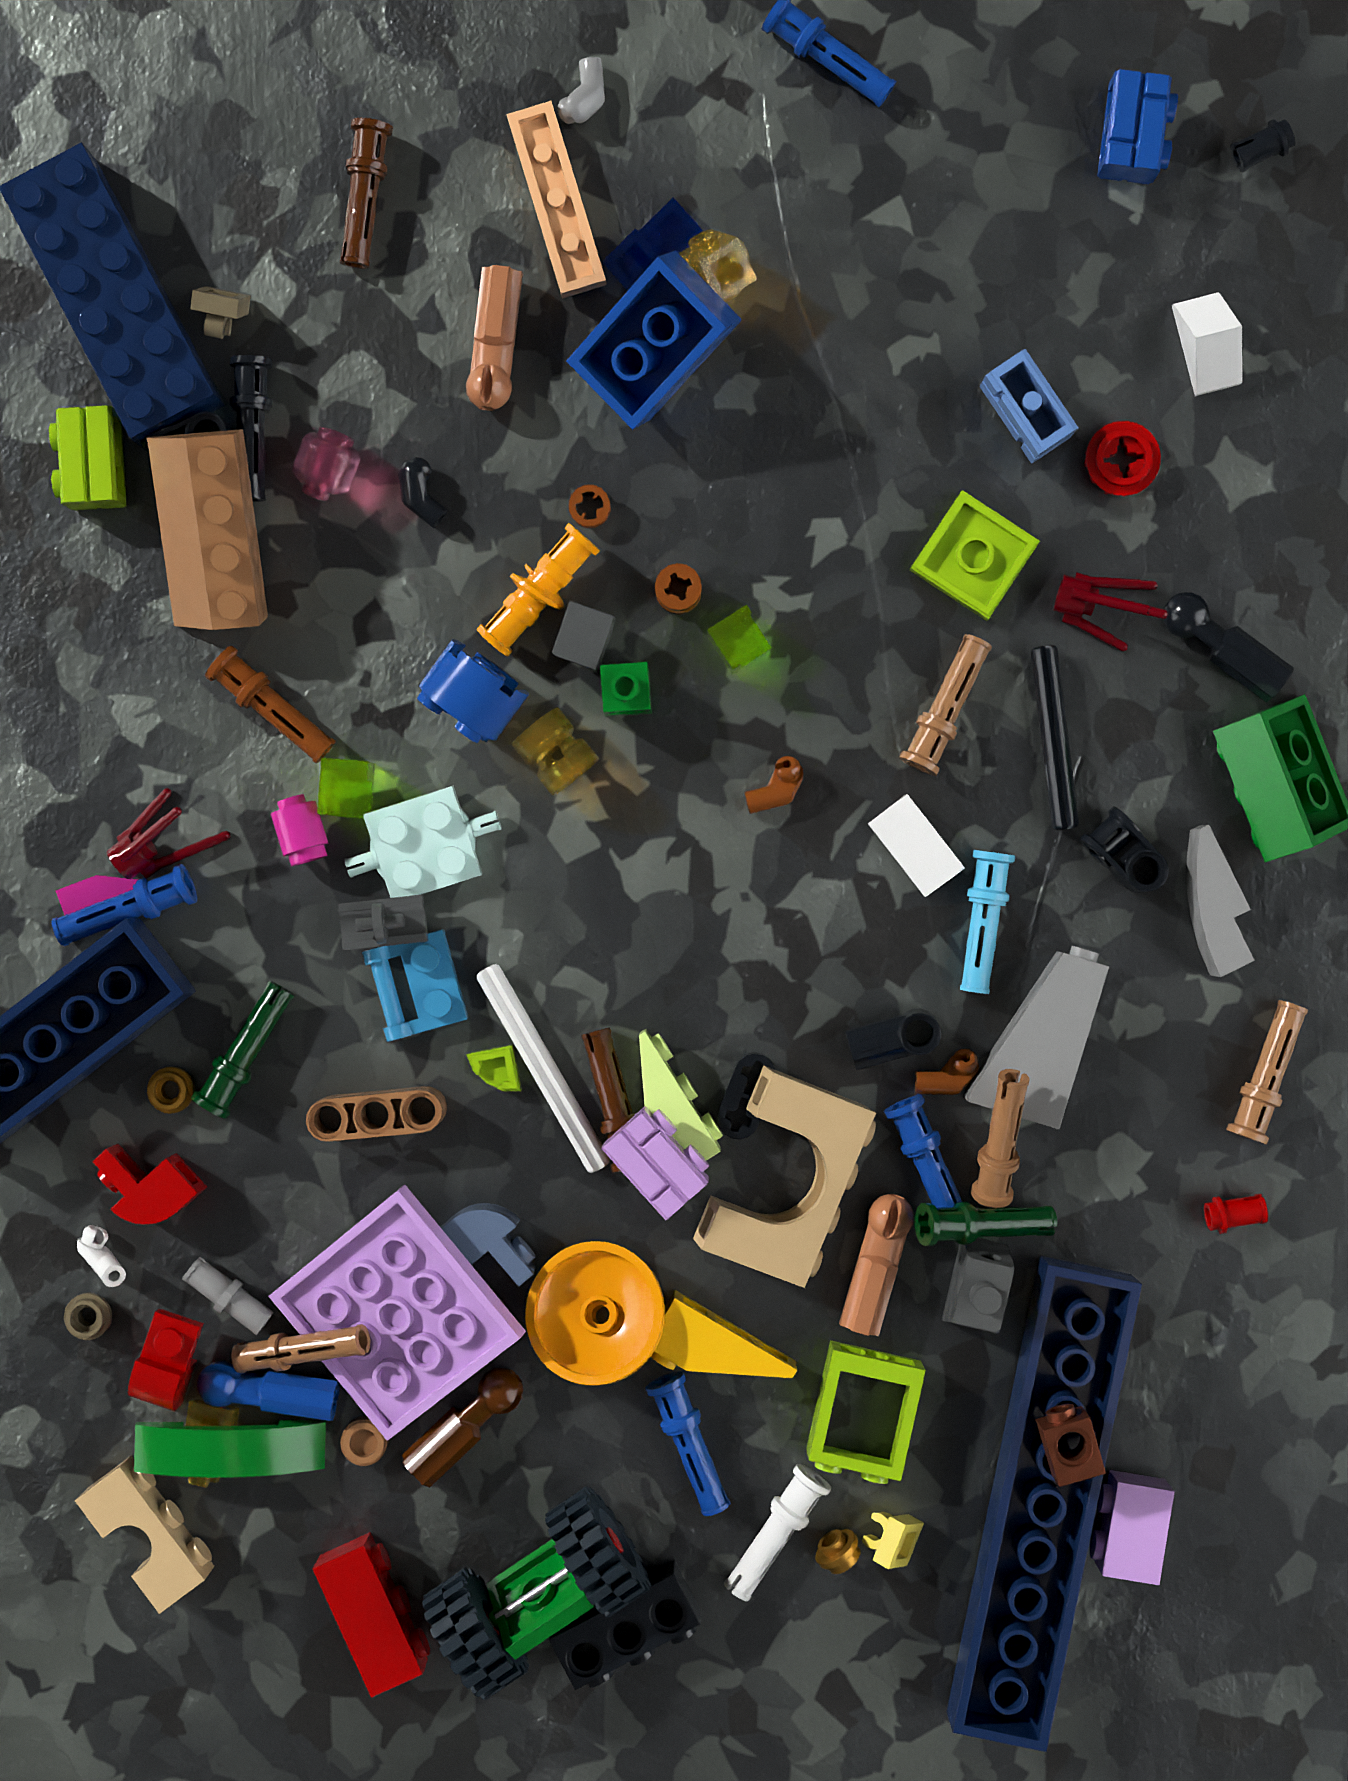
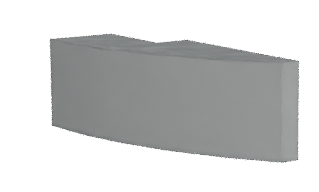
M1210 825L1197 826L1190 830L1187 851V895L1190 918L1198 948L1210 976L1222 977L1255 961L1234 919L1251 909Z

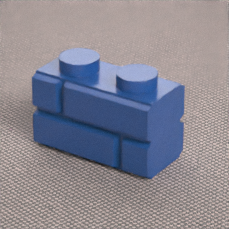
M1122 69L1115 70L1108 85L1097 177L1150 184L1154 182L1160 173V169L1167 170L1171 157L1172 141L1164 140L1166 123H1173L1178 104V94L1170 93L1172 82L1170 75L1142 74L1139 71Z

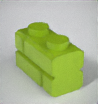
M104 405L86 406L85 408H57L56 423H50L49 425L50 445L53 451H58L59 469L53 470L51 475L54 496L60 498L61 504L71 510L127 507L122 422L114 407Z

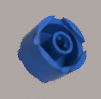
M452 639L419 684L422 691L417 699L436 714L440 715L444 711L457 719L458 722L454 727L473 742L478 743L480 739L484 742H488L489 739L496 741L527 699L529 693L526 690H515L519 683L509 674L478 652L471 658L462 651L466 645L456 639Z

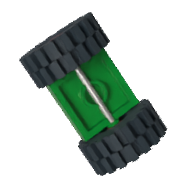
M584 1487L545 1514L547 1517L545 1522L550 1528L548 1533L551 1540L487 1582L486 1585L480 1575L476 1576L474 1570L467 1569L466 1567L423 1596L425 1600L422 1601V1604L426 1610L424 1615L426 1621L432 1626L430 1632L433 1638L438 1640L441 1646L439 1648L443 1657H447L450 1661V1668L455 1675L459 1674L461 1676L462 1684L467 1689L471 1687L472 1693L476 1697L481 1696L482 1700H486L527 1673L529 1669L527 1652L596 1606L601 1614L610 1617L650 1590L649 1575L642 1566L644 1563L634 1549L636 1548L635 1545L624 1532L625 1528L620 1521L616 1520L609 1506L606 1507L603 1498L599 1494L596 1495L591 1487Z

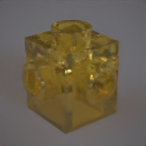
M712 229L706 230L692 237L688 241L690 247L679 253L725 302L736 297L741 292V289L757 280L749 263V253L742 241L736 236Z

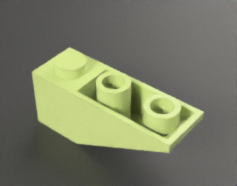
M647 1029L641 1031L639 1042L644 1105L652 1114L660 1109L677 1128V1131L672 1136L685 1150L691 1144L707 1161L721 1152L720 1145L717 1142L718 1139L723 1137L721 1130L709 1112L703 1116L698 1112L692 1102L693 1099L698 1097V1094L684 1073L677 1077L667 1062L673 1055L661 1035L658 1033L651 1037Z

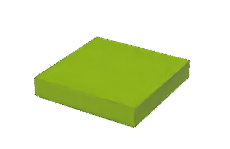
M962 490L909 571L985 621H988L1040 541Z

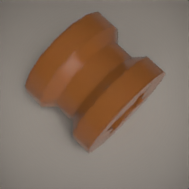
M676 563L668 565L661 570L656 578L655 593L658 603L664 610L680 615L690 612L699 603L702 585L699 575L693 568L685 564Z

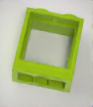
M830 1340L806 1448L808 1461L815 1462L817 1469L828 1473L841 1474L843 1469L861 1472V1478L873 1483L887 1484L889 1479L901 1481L926 1371L921 1360ZM840 1371L906 1385L890 1460L824 1445Z

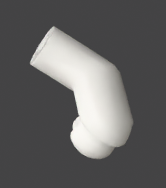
M89 1225L84 1228L82 1238L77 1239V1250L106 1286H119L124 1281L126 1273L110 1249L104 1246L108 1240V1233L101 1227Z

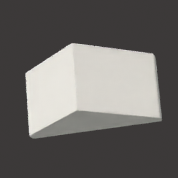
M1218 292L1173 304L1172 309L1194 395L1198 396L1240 385L1242 383V325L1221 294Z

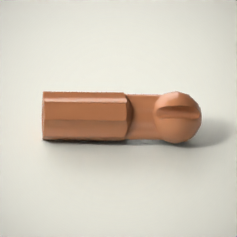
M492 265L482 267L471 370L466 382V394L475 406L487 411H493L502 407L509 400L512 392V381L510 378L523 273L508 266Z
M895 1194L880 1196L872 1203L868 1211L867 1229L839 1321L840 1326L846 1327L853 1332L867 1336H879L906 1237L914 1224L912 1206L904 1197Z

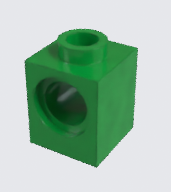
M647 662L600 665L602 703L605 717L652 714L649 667Z

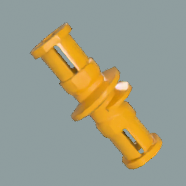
M570 523L565 526L566 534L548 554L545 553L535 569L527 563L524 565L529 574L527 578L514 573L510 575L518 589L503 601L504 605L486 626L480 624L476 629L484 639L507 657L512 652L511 645L528 626L531 627L546 605L562 610L564 602L558 591L568 585L574 578L572 575L591 554L596 556L600 551Z

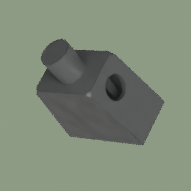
M977 1238L969 1245H959L942 1321L999 1334L1014 1275V1263L1007 1244ZM982 1256H988L994 1258V1260H990Z

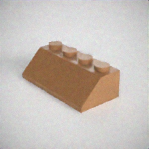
M243 429L148 437L147 442L174 626L206 630L260 626L267 619L268 612Z

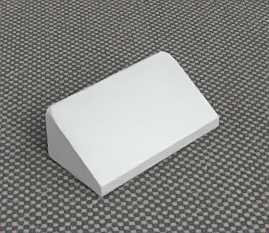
M907 794L868 823L924 897L965 869Z

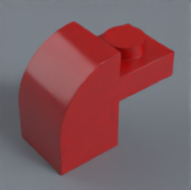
M119 1144L105 1149L92 1161L99 1168L97 1175L101 1182L112 1192L117 1193L119 1191L124 1196L110 1210L120 1218L135 1224H154L164 1221L185 1208L207 1188L204 1182L177 1153L165 1158L148 1175Z
M160 1308L155 1311L141 1355L134 1362L128 1385V1396L176 1411L183 1404L197 1362L192 1357L204 1323Z

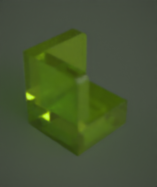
M747 604L707 630L708 639L732 675L772 649L751 617L752 611Z
M321 758L317 814L364 819L363 814L372 811L375 764L369 761Z

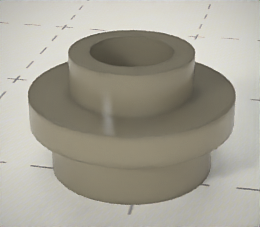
M91 1292L82 1293L74 1297L67 1304L64 1312L66 1328L73 1336L82 1340H93L100 1337L107 1331L112 1321V1311L109 1303L102 1296ZM84 1308H91L95 1311L96 1321L94 1323H88L84 1320L82 1316Z

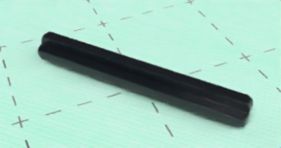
M1055 645L1038 646L1032 649L1031 658L1052 827L1055 830L1073 829L1078 827L1079 818L1058 648Z

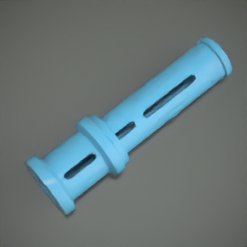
M973 850L972 857L977 859L973 887L967 891L968 901L973 902L960 990L989 994L1001 906H1006V902H1009L1010 895L1005 891L1009 864L1015 862V855ZM991 865H993L991 886H989ZM988 904L987 917L985 918V905ZM984 926V927H985V932H984V939H983L981 960H980V966H978V965H977V961H978V954H979L981 933H982V927Z

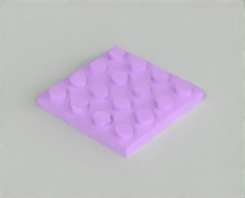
M406 1185L398 1189L268 1296L300 1335L354 1327L360 1324L366 1326L370 1335V1349L368 1353L362 1356L354 1355L327 1359L322 1362L387 1441L518 1341L526 1332Z

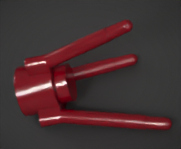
M1076 572L1075 577L1063 575L1053 608L1054 611L1064 613L1063 623L1077 626L1123 652L1128 649L1127 643L1082 617V614L1091 616L1095 605L1098 604L1165 619L1168 616V612L1164 609L1099 594V589L1095 588L1155 590L1158 587L1155 581L1093 577Z
M165 788L134 823L117 836L118 842L107 850V855L113 866L125 878L131 880L139 873L145 878H149L161 868L230 839L231 833L223 831L154 860L152 857L158 852L151 840L182 813L180 807H174L144 833L141 832L142 828L171 796L172 791L169 788Z

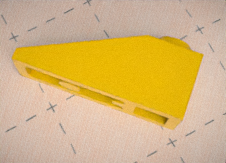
M675 1290L665 1306V1321L662 1335L651 1355V1358L662 1366L671 1370L679 1366L686 1371L780 1378H793L797 1372L794 1359Z

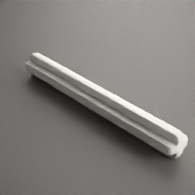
M493 964L477 974L479 984L586 1170L593 1173L608 1165L610 1158L601 1149V1141L499 965Z

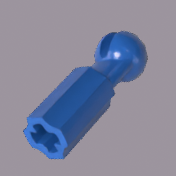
M217 1361L207 1365L200 1372L197 1390L205 1403L216 1408L237 1403L258 1406L261 1411L333 1421L337 1410L340 1383L335 1380L268 1371L266 1374L246 1371V1373L240 1374L236 1372L233 1364L227 1361Z

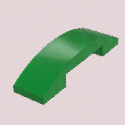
M280 1420L279 1425L184 1426V1422H136L134 1472L178 1477L229 1478L283 1475L325 1469L326 1420Z

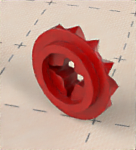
M1116 421L1099 429L1087 445L1084 465L1087 467L1091 483L1104 490L1105 494L1128 497L1143 491L1153 482L1160 468L1161 453L1157 440L1144 426L1131 421ZM1119 440H1121V448H1124L1125 455L1141 457V459H1137L1127 466L1124 478L1118 464L1104 463V461L1115 456L1118 446L1120 445Z

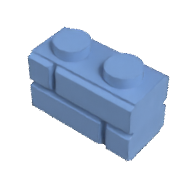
M1026 349L985 375L979 386L1016 442H1022L1020 448L1031 464L1071 438L1078 429V426Z

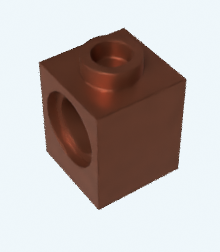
M1073 1404L1058 1405L1048 1409L1045 1417L1036 1419L1051 1474L1059 1487L1106 1474L1090 1417L1082 1406L1074 1408ZM1067 1432L1080 1433V1442L1076 1448L1070 1451L1058 1449V1441L1062 1435Z

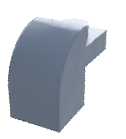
M490 1203L471 1205L460 1210L441 1226V1229L471 1265L489 1251L518 1286L522 1285L534 1274L537 1266L532 1260L536 1258V1255L520 1236L512 1239L508 1234L518 1225L520 1218L507 1208Z

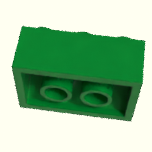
M1305 694L1213 731L1217 740L1218 754L1226 763L1234 783L1235 797L1238 803L1243 806L1251 826L1252 840L1260 850L1264 862L1312 848L1348 829V801Z

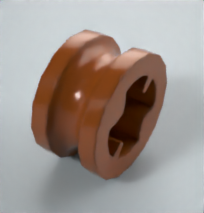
M583 485L571 494L569 512L573 520L579 525L586 528H595L602 525L608 519L611 511V502L607 493L602 488L595 485ZM587 493H593L594 500L600 497L603 501V508L596 510L597 518L587 520L585 519V513L580 516L577 512V505L583 503V495Z

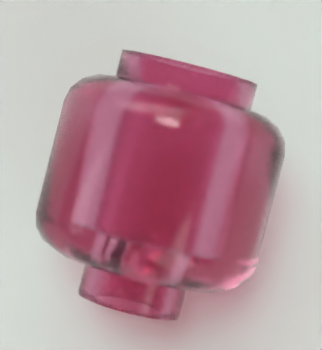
M319 427L318 432L307 433L302 439L292 467L293 475L304 484L302 492L323 501H328L330 494H346L350 489L361 458L360 453L353 447L355 440L341 432L326 427Z

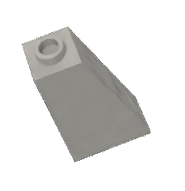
M1071 946L1069 954L1056 951L985 1058L977 1075L966 1087L963 1095L964 1099L968 1102L993 1109L1000 1071L1016 1069L1020 1071L1018 1082H1020L1021 1075L1024 1073L1029 1077V1085L1027 1086L1021 1118L1060 1129L1109 966L1096 963L1099 956L1098 953Z

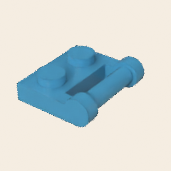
M444 929L428 933L429 941L381 946L362 952L365 966L369 964L371 966L387 1023V1027L383 1028L387 1042L469 1019ZM398 956L402 958L418 1015L417 1019L406 1022L388 959Z

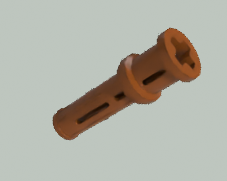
M234 646L227 647L210 665L205 673V677L211 682L217 680L237 697L236 704L246 709L251 706L277 728L280 733L311 757L312 761L316 764L319 763L332 749L336 741L326 735L298 709L269 686L271 681L266 673L263 671L257 673L237 656L238 650Z

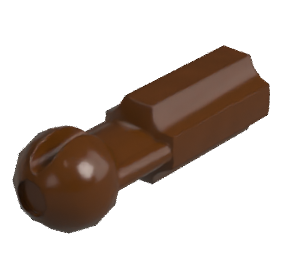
M493 1368L486 1372L479 1381L478 1396L464 1409L452 1407L402 1454L403 1464L410 1474L422 1485L430 1488L481 1440L480 1427L493 1414H506L517 1408L523 1398L524 1390L520 1377L513 1370L507 1368Z

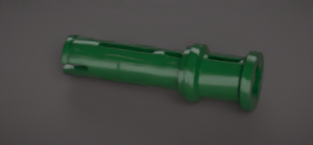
M268 981L267 987L225 1056L219 1055L218 1058L215 1057L212 1062L214 1069L200 1092L194 1091L191 1099L196 1104L218 1117L228 1118L231 1113L228 1109L229 1105L242 1084L248 1085L252 1072L249 1068L291 999L293 1000L295 997L292 992L287 989L281 990L282 986L273 981Z
M957 1202L954 1207L936 1208L932 1203H921L916 1210L914 1220L916 1236L919 1243L923 1246H934L937 1241L955 1240L959 1245H969L977 1238L1052 1236L1056 1232L1055 1229L1047 1227H1057L1058 1224L1057 1215L1052 1206L980 1209L975 1208L968 1202Z

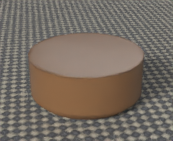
M367 1416L353 1419L344 1429L340 1441L344 1456L351 1463L359 1466H368L379 1461L389 1444V1440L387 1441Z

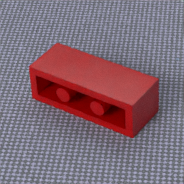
M371 1532L321 1554L312 1568L371 1698L422 1675L428 1661L427 1656L430 1655L429 1643L421 1628L415 1629L408 1615L411 1612L408 1596L401 1585L395 1586L388 1570L391 1569V1561L382 1543L376 1544Z

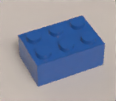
M675 250L658 256L566 362L633 430L653 418L742 319Z

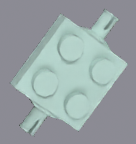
M453 785L363 814L371 838L370 852L345 858V865L347 868L362 862L365 863L347 870L351 878L377 869L378 873L385 880L390 898L421 895L482 875L475 852L476 837L496 830H502L500 821L485 826L481 825L497 820L498 815L496 811L469 819L460 807Z

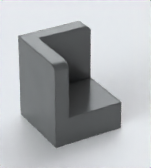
M569 601L552 650L553 655L587 667L589 671L598 674L616 623L615 617Z

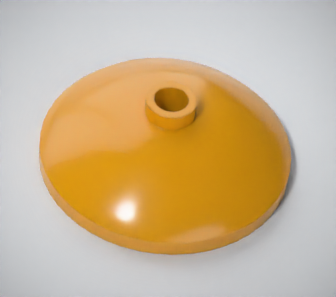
M590 1241L572 1245L549 1259L538 1272L530 1287L525 1308L528 1337L540 1360L547 1368L563 1379L589 1386L607 1385L623 1380L635 1373L648 1361L661 1338L665 1321V1304L660 1284L650 1267L639 1256L624 1247L601 1241ZM601 1307H607L610 1314L608 1321L604 1324H599L596 1320V1313Z

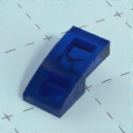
M673 197L640 230L635 228L602 263L628 291L658 256L676 250L683 258L707 233Z

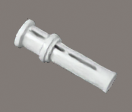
M796 1464L793 1469L795 1476L781 1497L775 1496L771 1501V1516L729 1578H726L724 1581V1585L728 1590L735 1587L731 1593L743 1601L750 1600L751 1594L794 1531L806 1528L809 1523L807 1516L822 1495H828L831 1491L829 1483L805 1465Z

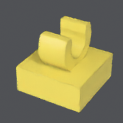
M887 1512L872 1513L871 1519L879 1522L884 1530L881 1539L872 1534L863 1536L862 1542L865 1546L876 1550L873 1561L887 1569L907 1566L924 1522L909 1514L892 1516Z

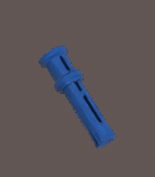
M778 0L762 25L761 29L766 34L773 32L793 46L794 54L799 58H806L809 55L841 80L873 101L878 107L884 103L897 82L894 79H890L863 59L858 53L852 51L826 32V25L823 19L818 16L814 19L792 4L791 0ZM785 19H787V20L790 21L792 24H794L796 27H798V28L800 29V32H799L798 30H796L794 27H792L791 25H789V24L785 21ZM819 42L826 47V51L819 47L817 43ZM835 55H837V56H838L839 58H841L843 61H845V62L848 63L850 66H852L854 69H856L857 71H859V72H860L861 74H863L867 79H866V80L863 79L861 76H859L858 74H856V73H855L854 71H852L850 68H848L847 66H845L843 63H841L839 60H837V59L835 58Z
M183 864L174 866L173 872L148 881L146 878L137 880L133 884V890L97 902L62 917L53 918L52 928L60 945L67 946L69 943L117 926L125 918L144 916L146 919H155L160 917L161 911L184 902L188 905L197 903L196 889L186 867Z
M922 1094L911 1096L891 1105L884 1110L887 1119H893L903 1142L900 1149L903 1155H906L907 1158H912L931 1203L936 1208L954 1207L957 1202H962L938 1147L941 1144V1136L937 1130L932 1129L922 1107L925 1103Z
M683 1371L672 1372L653 1380L645 1387L648 1396H653L663 1419L660 1423L662 1431L667 1436H672L685 1471L697 1496L703 1516H712L727 1509L731 1503L729 1498H727L698 1424L701 1422V1413L698 1408L693 1407L684 1386L686 1376Z

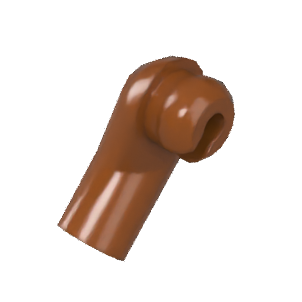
M783 756L777 760L775 770L766 787L744 792L750 814L784 806L793 801L803 781V768L795 757Z
M959 1049L940 1071H916L915 1094L957 1095L961 1093L978 1073L979 1063L977 1055L970 1049Z

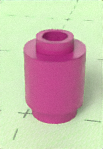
M304 794L278 801L279 810L272 812L270 815L283 857H289L291 866L305 864L326 857L327 852L324 845L328 844V839L316 801L306 802Z

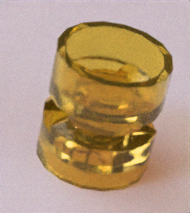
M558 707L538 719L511 744L527 765H537L539 767L536 776L552 796H555L576 781L599 760V757L583 738L574 739L572 735L575 727ZM560 748L564 757L557 761L551 754Z

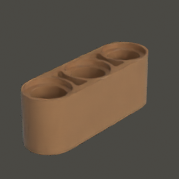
M428 1086L337 1094L324 1097L313 1104L306 1114V1125L313 1137L320 1141L328 1142L423 1133L432 1130L443 1120L447 1112V1103L439 1090ZM425 1097L431 1100L435 1107L433 1120L421 1121L414 1115L412 1104L415 1098ZM370 1102H380L387 1108L388 1121L385 1125H375L367 1118L366 1108ZM324 1106H332L339 1111L342 1118L339 1129L330 1130L321 1123L320 1112Z

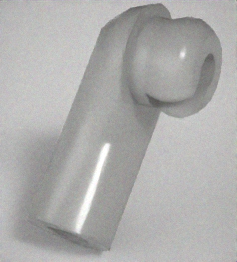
M587 57L579 61L581 85L570 93L568 97L562 98L558 104V114L563 122L567 124L574 122L583 123L603 106L605 93L602 59Z

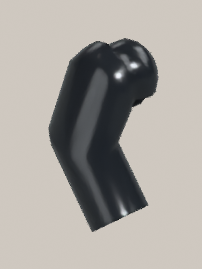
M415 457L409 462H404L398 473L401 500L407 508L434 529L444 519L448 510L427 494L426 481L432 472L431 466L425 459Z

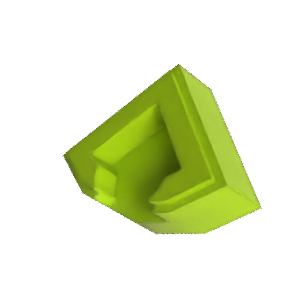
M513 1044L466 1054L473 1072L479 1075L486 1084L494 1086L501 1091H522Z

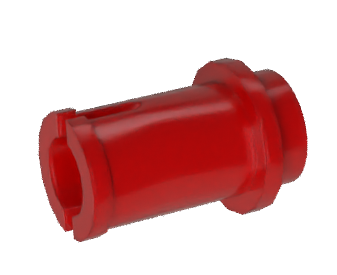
M1262 1194L1223 1201L1218 1196L1213 1197L1212 1202L1204 1204V1216L1210 1231L1217 1230L1220 1234L1227 1233L1228 1228L1258 1223L1266 1224L1268 1222V1209Z

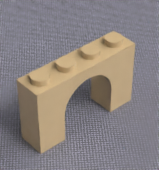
M763 1066L746 1109L755 1117L799 1133L808 1140L816 1161L813 1184L807 1195L797 1205L776 1214L756 1213L710 1195L693 1239L704 1251L805 1288L809 1276L814 1277L820 1268L823 1258V1252L820 1249L827 1233L831 1234L838 1224L841 1212L838 1205L845 1190H849L856 1180L858 1174V1164H856L861 1149L863 1146L867 1147L874 1136L876 1129L874 1117L876 1112L861 1103Z

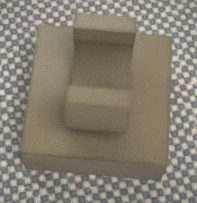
M204 286L192 291L190 309L207 313L204 323V335L223 339L224 335L230 336L232 318L238 319L249 314L251 295Z

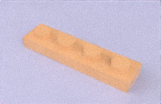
M552 101L506 114L562 299L607 285Z

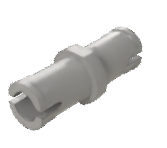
M201 1257L192 1264L182 1278L183 1281L215 1304L214 1310L220 1314L225 1311L256 1336L274 1314L272 1310L244 1290L241 1281L237 1278L232 1281Z

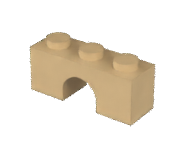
M131 1455L88 1487L75 1502L102 1538L115 1529L127 1525L138 1527L147 1534L152 1546L151 1556L142 1562L131 1577L160 1614L202 1583L212 1571L214 1565L211 1562L212 1555L207 1545L200 1538H193L183 1525L184 1518L177 1505L171 1500L165 1501L156 1489L154 1475L134 1472V1458Z

